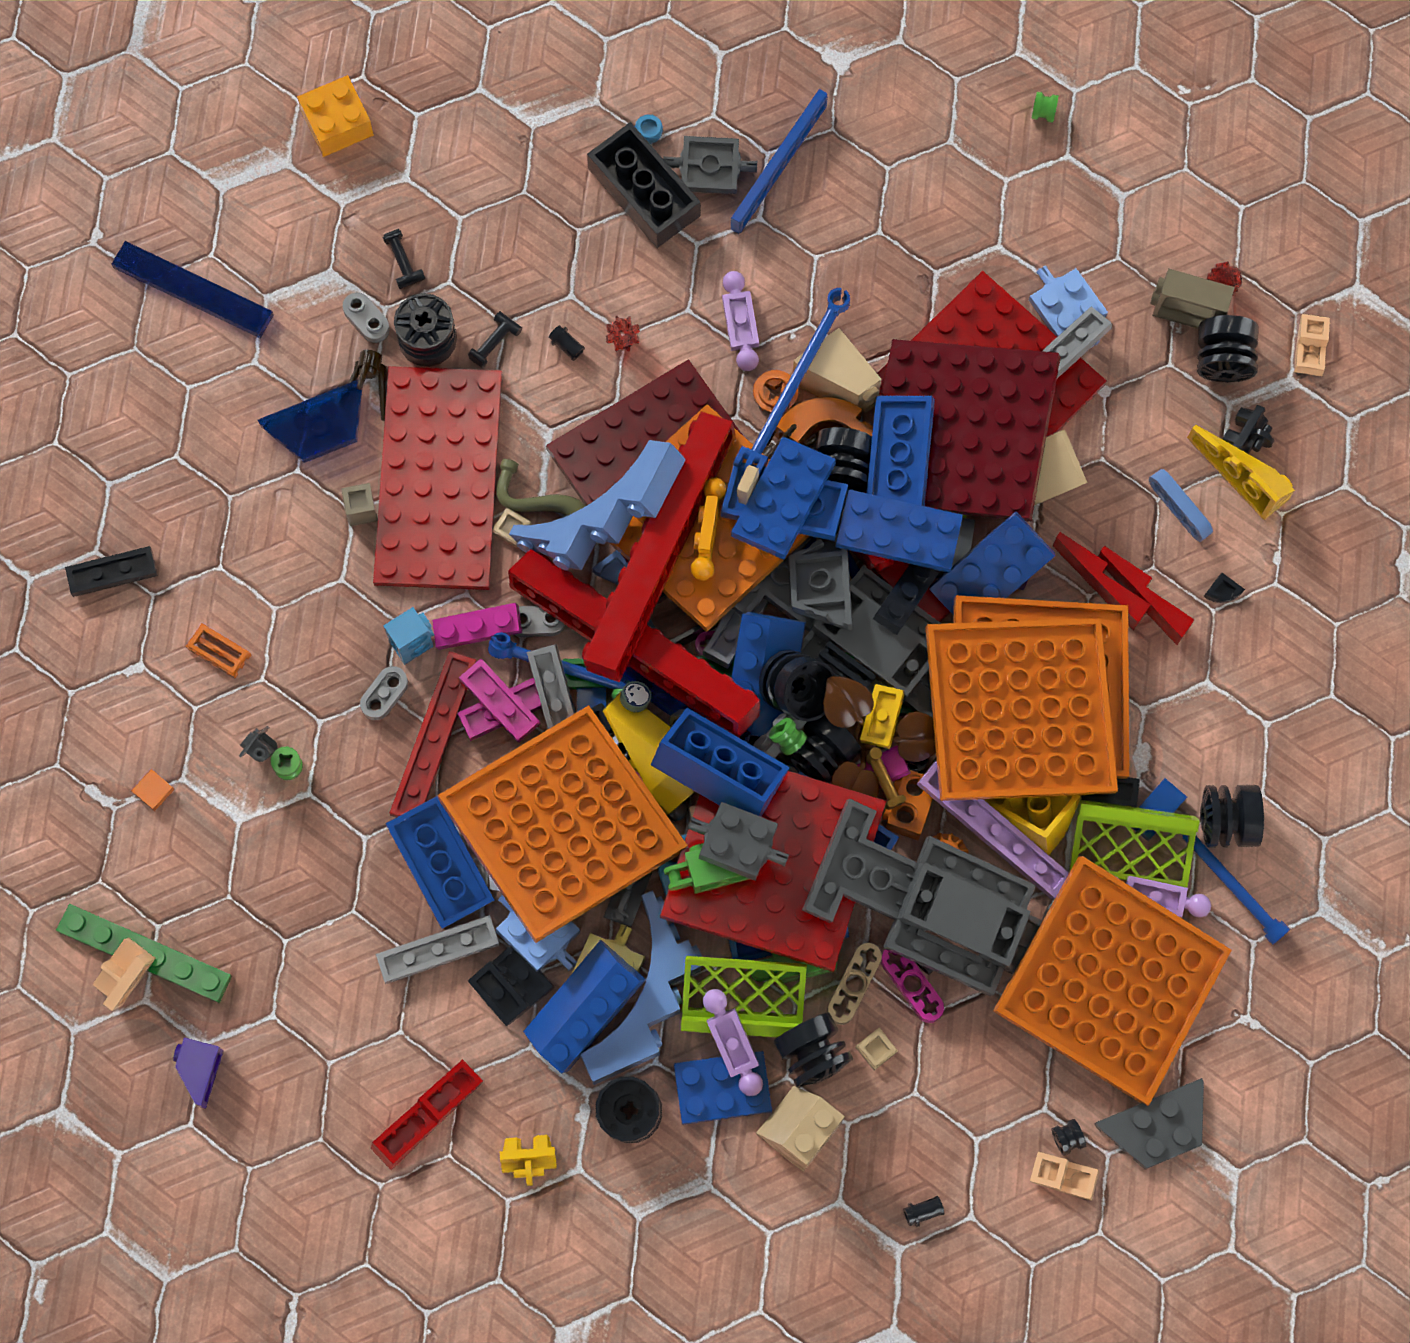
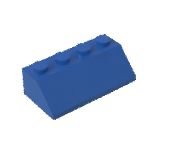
M752 612L742 614L732 679L743 689L754 692L760 699V716L743 734L752 736L767 734L773 727L774 720L783 713L772 708L763 700L759 691V677L763 666L769 658L779 651L794 650L801 652L806 622Z
M689 708L684 710L660 741L651 766L719 806L723 802L760 817L768 807L790 768Z
M600 940L523 1032L545 1060L561 1074L568 1072L580 1059L581 1053L591 1046L646 979L606 943Z

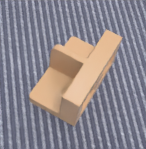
M130 938L124 939L111 959L102 964V971L93 983L94 987L107 996L103 1005L111 1011L125 1003L156 959Z

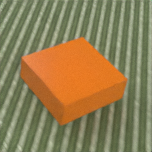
M151 769L131 791L155 811L175 789Z

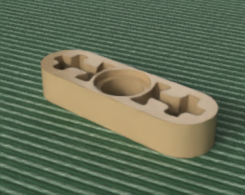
M864 943L857 948L829 1003L827 1013H830L837 1025H845L852 1020L882 959L881 951L872 943ZM868 950L873 952L872 957L876 960L875 963L870 961L864 971L870 972L869 977L860 970L852 969L853 965L860 968L863 961L860 953L866 954ZM851 976H858L863 981V988L858 992H852L846 987V980ZM840 991H842L847 997L857 999V1001L853 1003L852 1000H849L846 1007L849 1015L843 1014L841 1018L835 1016L836 1010L833 1007L834 1005H841L845 997L839 996Z

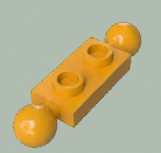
M710 478L703 487L706 502L705 506L700 505L698 513V523H702L701 532L695 533L694 549L698 550L699 556L691 565V573L698 580H707L714 573V564L711 559L719 514V500L725 496L727 490L726 484L720 478Z

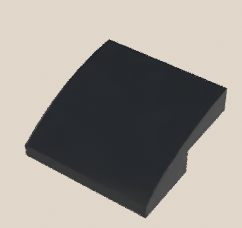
M511 945L468 980L505 1026L518 1019L555 988L541 970L537 972Z

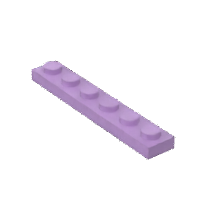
M935 761L917 785L1031 883L1036 885L1051 900L1055 899L1069 872L985 800L940 801L937 761Z

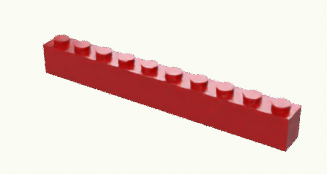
M701 411L697 420L691 422L688 430L689 437L685 445L681 444L678 449L686 460L656 518L647 517L642 526V536L639 542H635L631 548V559L627 567L624 566L619 573V584L615 592L612 591L607 598V609L603 617H599L594 627L595 634L591 643L587 642L584 646L582 659L587 671L620 682L698 517L700 505L703 506L706 496L703 487L707 480L716 478L736 436L733 421Z
M530 549L508 570L510 588L589 641H592L595 634L594 627L599 617H603L607 609V598L599 594L590 584H584L576 579L570 571L557 567L546 555L538 554ZM646 625L628 663V667L709 721L740 737L760 716V699L751 690H745L737 685L728 675L721 674L713 669L704 659H698L690 654L681 644H675L667 639L660 630L652 629Z

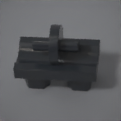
M1257 405L1254 410L1241 407L1236 415L1235 422L1236 425L1243 427V430L1239 433L1229 429L1225 433L1223 440L1247 454L1252 449L1259 452L1262 447H1272L1275 440L1270 435V432L1273 428L1267 424L1268 419L1264 416L1265 407Z

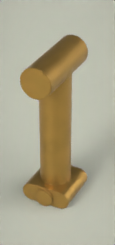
M873 748L866 756V762L872 765L888 802L885 804V808L891 810L902 805L906 797L898 795L881 759L882 751L879 748Z

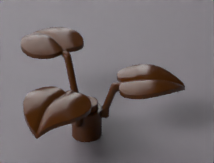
M839 676L828 677L823 702L825 715L833 725L840 728L851 727L858 721L854 738L861 746L860 766L858 767L850 761L842 763L835 770L831 784L877 798L880 788L879 780L874 772L864 769L866 767V751L878 746L861 743L860 741L864 726L862 717L872 712L874 708L873 697L865 686L855 680ZM911 712L902 717L896 728L899 737L893 736L892 742H899V755L903 759L912 762L923 761L936 753L933 718L922 712Z

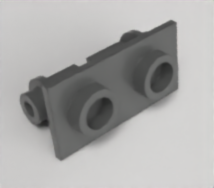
M266 726L262 730L256 728L253 733L250 732L240 744L243 751L239 754V757L241 758L248 754L254 760L263 762L272 756L275 750L278 749L276 741L266 734L270 727Z
M652 872L611 896L603 917L632 927L642 901V895L645 893Z

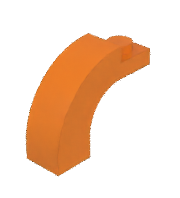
M822 397L804 401L791 408L779 421L774 436L780 439L792 424H796L797 428L789 439L804 444L811 435L822 429L845 427L856 429L872 436L873 426L865 421L860 422L862 409L857 405L838 398Z

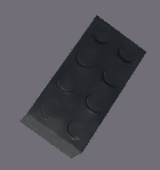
M631 122L587 153V163L590 172L656 248L660 247L701 216V202Z

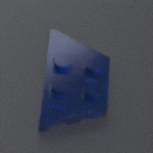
M358 380L260 418L258 422L261 428L303 463H306L357 442L363 388L361 390L357 389Z

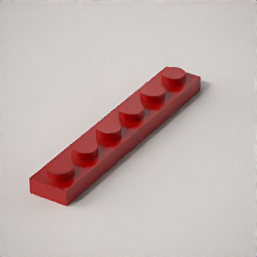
M451 651L448 652L389 812L390 816L397 818L427 802L457 720V713L460 712L468 690L459 677L477 662L476 659Z

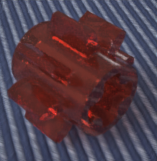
M1227 261L1216 264V268H1211V272L1207 275L1208 280L1235 287L1233 292H1238V288L1242 285V275L1237 267L1229 266Z
M615 316L613 324L606 325L607 332L610 333L606 335V342H614L616 352L619 349H626L629 352L633 343L639 344V336L636 335L640 332L639 324L632 325L630 316L626 319Z

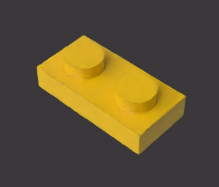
M875 684L872 693L874 708L870 714L866 715L860 737L861 743L890 749L905 695L904 690Z

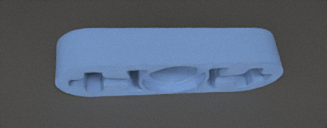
M1160 469L1149 477V483L1153 490L1194 539L1201 542L1213 533L1210 522L1167 471Z

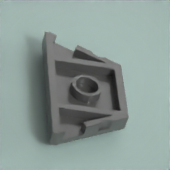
M838 529L835 541L825 540L823 542L820 539L812 543L809 548L801 549L789 556L792 610L794 613L847 630H853L848 550L836 547Z
M1202 1078L1153 1098L1149 1106L1141 1103L1095 1123V1126L1100 1132H1104L1121 1150L1131 1155L1134 1161L1141 1167L1147 1169L1202 1145L1204 1081Z

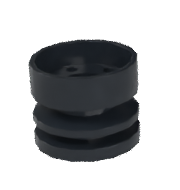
M426 293L412 295L400 304L395 312L394 326L400 350L406 359L416 365L427 367L441 364L447 360L455 350L457 342L454 319L448 304L438 296Z
M1235 315L1214 316L1200 322L1198 326V345L1201 349L1197 354V359L1199 360L1197 373L1199 376L1207 380L1225 383L1245 381L1254 377L1258 372V365L1256 363L1258 354L1255 350L1258 345L1259 334L1257 322L1250 318Z
M832 427L818 431L814 450L836 459V464L827 480L848 484V490L867 491L872 436L865 432L845 427Z
M794 650L779 651L770 657L763 666L759 677V691L763 700L780 712L805 722L818 720L825 715L823 702L826 680L828 677L835 676V674L827 664Z
M824 715L818 720L806 722L803 727L809 736H807L805 743L800 749L791 755H787V757L806 776L831 784V776H833L838 768L835 761L841 764L847 761L852 762L861 752V747L846 728L833 725Z
M1214 785L1205 786L1200 807V823L1204 841L1208 848H1216L1218 842H1220L1222 847H1228L1232 834H1234L1238 847H1259L1261 845L1264 831V806L1262 793L1258 785H1237L1233 798H1231L1229 788L1226 785H1221L1218 791Z
M829 1012L793 1027L773 1041L782 1060L793 1057L797 1058L798 1061L788 1069L790 1075L804 1071L803 1074L793 1081L797 1088L820 1083L840 1072L846 1064L853 1060L850 1052L836 1056V1053L846 1047L844 1041L830 1044L829 1039L838 1032V1028Z
M619 1077L610 1081L600 1091L596 1101V1118L600 1127L610 1137L624 1143H639L650 1138L659 1128L663 1117L662 1103L657 1092L645 1081L635 1077ZM630 1103H634L633 1106L638 1110V1114H633L631 1119H627V1115L623 1113V1108H628Z

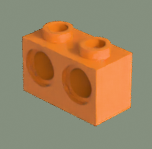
M910 770L911 774L903 776L894 783L898 795L906 797L905 802L891 810L885 809L882 819L887 820L885 828L889 831L919 840L933 798L923 789H921L922 793L918 796H912L907 792L906 787L908 785H917L924 776V774ZM901 811H906L912 816V821L910 823H902L898 820L897 814Z

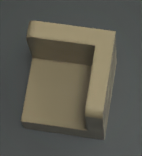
M370 483L341 488L345 512L350 526L378 521Z

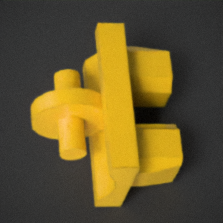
M549 1135L533 1137V1149H522L520 1138H506L503 1151H499L502 1173L514 1172V1178L526 1177L527 1186H533V1177L545 1176L544 1169L557 1168L555 1147H552Z

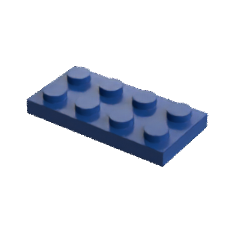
M876 396L867 494L925 506L935 403L933 396Z
M782 437L733 527L731 537L785 560L832 472L836 459L786 437Z
M743 462L739 468L733 465L721 509V517L738 520L745 507V504L738 502L737 487L745 472V463ZM826 481L799 534L835 541L848 492V484Z
M848 490L836 547L950 573L963 515Z
M1014 512L954 564L950 573L945 572L932 583L929 590L954 615V597L956 595L1007 598L1055 557V552L1017 512Z
M438 796L385 823L441 929L495 901L454 823L438 800Z

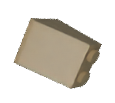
M838 328L825 337L799 387L820 398H838L851 402L860 407L862 411L868 412L876 404V396L880 392L881 378L841 329ZM803 354L794 359L793 372Z
M1065 429L1046 437L1034 505L1087 483Z
M793 1086L756 1134L804 1172L839 1128L845 1116L820 1096Z

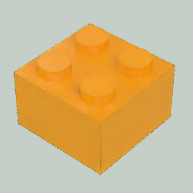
M348 75L297 96L302 115L323 157L374 136L371 121Z

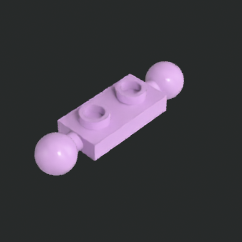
M730 271L723 278V287L730 294L722 295L731 351L740 350L736 358L738 367L744 371H752L757 367L759 357L751 348L759 347V338L750 291L741 292L745 285L743 275L737 271Z
M1128 876L1126 884L1179 917L1183 916L1184 909H1188L1192 916L1198 918L1206 916L1211 910V902L1207 896L1195 894L1190 898L1186 897L1188 891L1186 887Z
M718 989L709 990L703 997V1005L708 1012L715 1015L707 1019L710 1031L730 1077L740 1074L739 1088L741 1092L747 1096H755L762 1090L763 1080L759 1074L751 1070L759 1066V1062L735 1008L729 1011L725 1010L727 1005L726 995Z

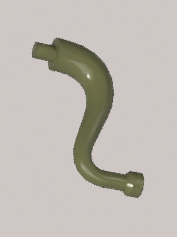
M502 459L500 465L502 471L497 484V498L504 507L518 512H557L564 516H569L586 507L579 499L568 495L553 494L523 499L510 497L508 487L512 475L517 472L519 464L510 459Z

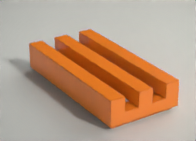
M201 623L185 646L187 650L233 678L237 677L238 671L244 667V662L251 656L249 651ZM204 632L240 654V657L238 659L202 638L201 635ZM197 642L234 664V666L231 668L198 648L195 644Z

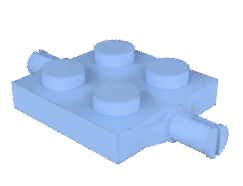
M1046 265L1037 270L1036 273L1045 285L1042 289L1030 295L1029 301L1050 331L1057 337L1091 306L1104 317L1107 316L1108 311L1077 268L1057 278L1053 277Z
M503 895L499 897L498 901L510 913L496 928L495 932L509 946L511 945L537 972L547 963L556 959L568 971L575 967L577 961L566 951L569 943L580 933V929L572 921L535 943Z

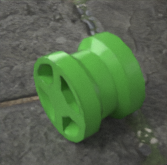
M1037 91L1031 119L1044 118L1047 122L1053 123L1059 95L1053 94L1049 97Z
M788 717L778 722L772 728L769 738L773 743L780 745V750L784 755H791L801 748L806 741L807 735L803 730H798L794 720Z
M287 746L280 747L271 756V766L279 778L293 780L302 772V760L293 748Z

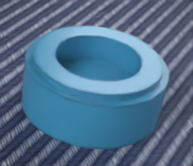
M647 114L641 116L636 121V129L650 144L657 142L661 138L663 126L658 117Z

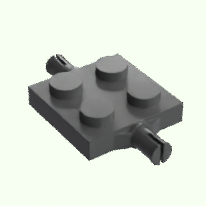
M684 136V145L680 157L663 156L664 161L671 168H679L681 180L692 192L736 194L737 180L740 172L757 173L758 161L741 160L739 139Z
M721 802L716 816L709 824L692 817L688 826V830L690 829L704 835V844L699 854L700 860L756 881L761 867L767 860L785 867L789 854L772 848L773 837L778 823Z

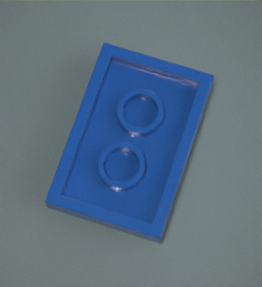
M764 1051L754 1052L759 1066L751 1070L759 1074L763 1080L762 1090L755 1096H747L741 1092L739 1088L741 1075L738 1074L730 1077L722 1057L674 1063L682 1125L771 1113L772 1106Z

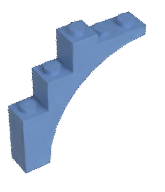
M649 440L638 459L625 475L606 493L588 506L552 522L536 525H513L509 535L517 542V547L526 553L532 549L535 552H541L546 556L552 557L554 559L553 563L563 570H568L569 568L582 570L596 542L600 544H605L606 542L619 544L633 516L637 518H642L643 516L656 518L686 459L671 443Z
M653 890L642 895V902L650 923L652 938L651 964L645 986L634 1008L621 1025L602 1042L581 1053V1058L593 1085L660 1056L658 1047L663 1046L656 1029L650 1031L649 1027L680 1014L679 1005L683 1004L677 987L671 989L670 985L684 979L686 956L702 957L697 945L691 946L689 940L677 944L676 941L680 940L678 931L674 923L668 925L666 919L660 918L664 901L661 896L656 898ZM691 965V975L701 972V966Z

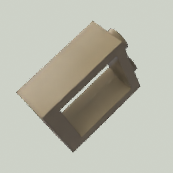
M1168 268L1165 278L1159 277L1157 286L1154 289L1150 302L1151 305L1155 306L1152 316L1198 329L1200 322L1207 318L1227 315L1235 287Z

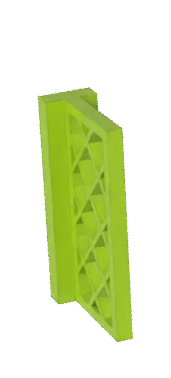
M1080 800L1077 807L1078 814L1069 872L1075 864L1078 854L1089 847L1098 859L1094 863L1096 865L1101 864L1104 870L1119 879L1127 880L1128 876L1188 888L1196 832H1198L1200 823L1196 816ZM1083 821L1096 822L1102 829V832L1088 841L1082 834ZM1101 823L1111 825L1105 829ZM1118 825L1126 826L1132 835L1117 845L1108 832ZM1130 827L1140 828V830L1134 833ZM1146 830H1154L1161 840L1149 849H1146L1138 836ZM1160 831H1161V832H1168L1169 834H1168L1167 836L1163 837V835L1160 833ZM1176 834L1188 835L1187 847L1176 854L1167 841ZM1106 835L1115 848L1100 858L1091 845ZM1082 838L1085 844L1079 848L1080 840ZM1135 839L1144 852L1130 862L1121 849ZM1165 843L1174 856L1159 866L1150 853ZM1116 852H1119L1127 865L1119 871L1109 870L1104 861ZM1185 854V860L1183 863L1180 857ZM1148 856L1157 869L1147 876L1139 875L1133 866ZM1176 860L1183 867L1181 880L1169 879L1163 872L1166 867ZM1131 868L1135 874L1125 873V871ZM1160 872L1164 878L1154 876Z
M686 956L681 1031L711 1033L707 1019L714 1017V1013L708 1012L704 1006L702 1008L689 1007V998L698 991L704 996L707 991L703 987L713 978H716L725 988L722 992L725 995L730 993L739 1003L734 1008L747 1036L779 1037L786 1031L803 1023L807 964ZM691 965L704 966L711 974L699 983L691 975ZM725 968H735L741 976L729 985L719 973ZM756 970H765L771 978L759 987L750 978V975ZM786 972H800L799 982L790 989L780 979ZM746 980L755 991L743 1000L733 989ZM690 982L695 986V987H694L693 989H691V990H690ZM776 982L785 993L773 1002L763 991ZM799 989L797 998L794 992H796ZM758 995L769 1005L762 1012H754L747 1005ZM790 997L797 1004V1014H784L777 1006Z

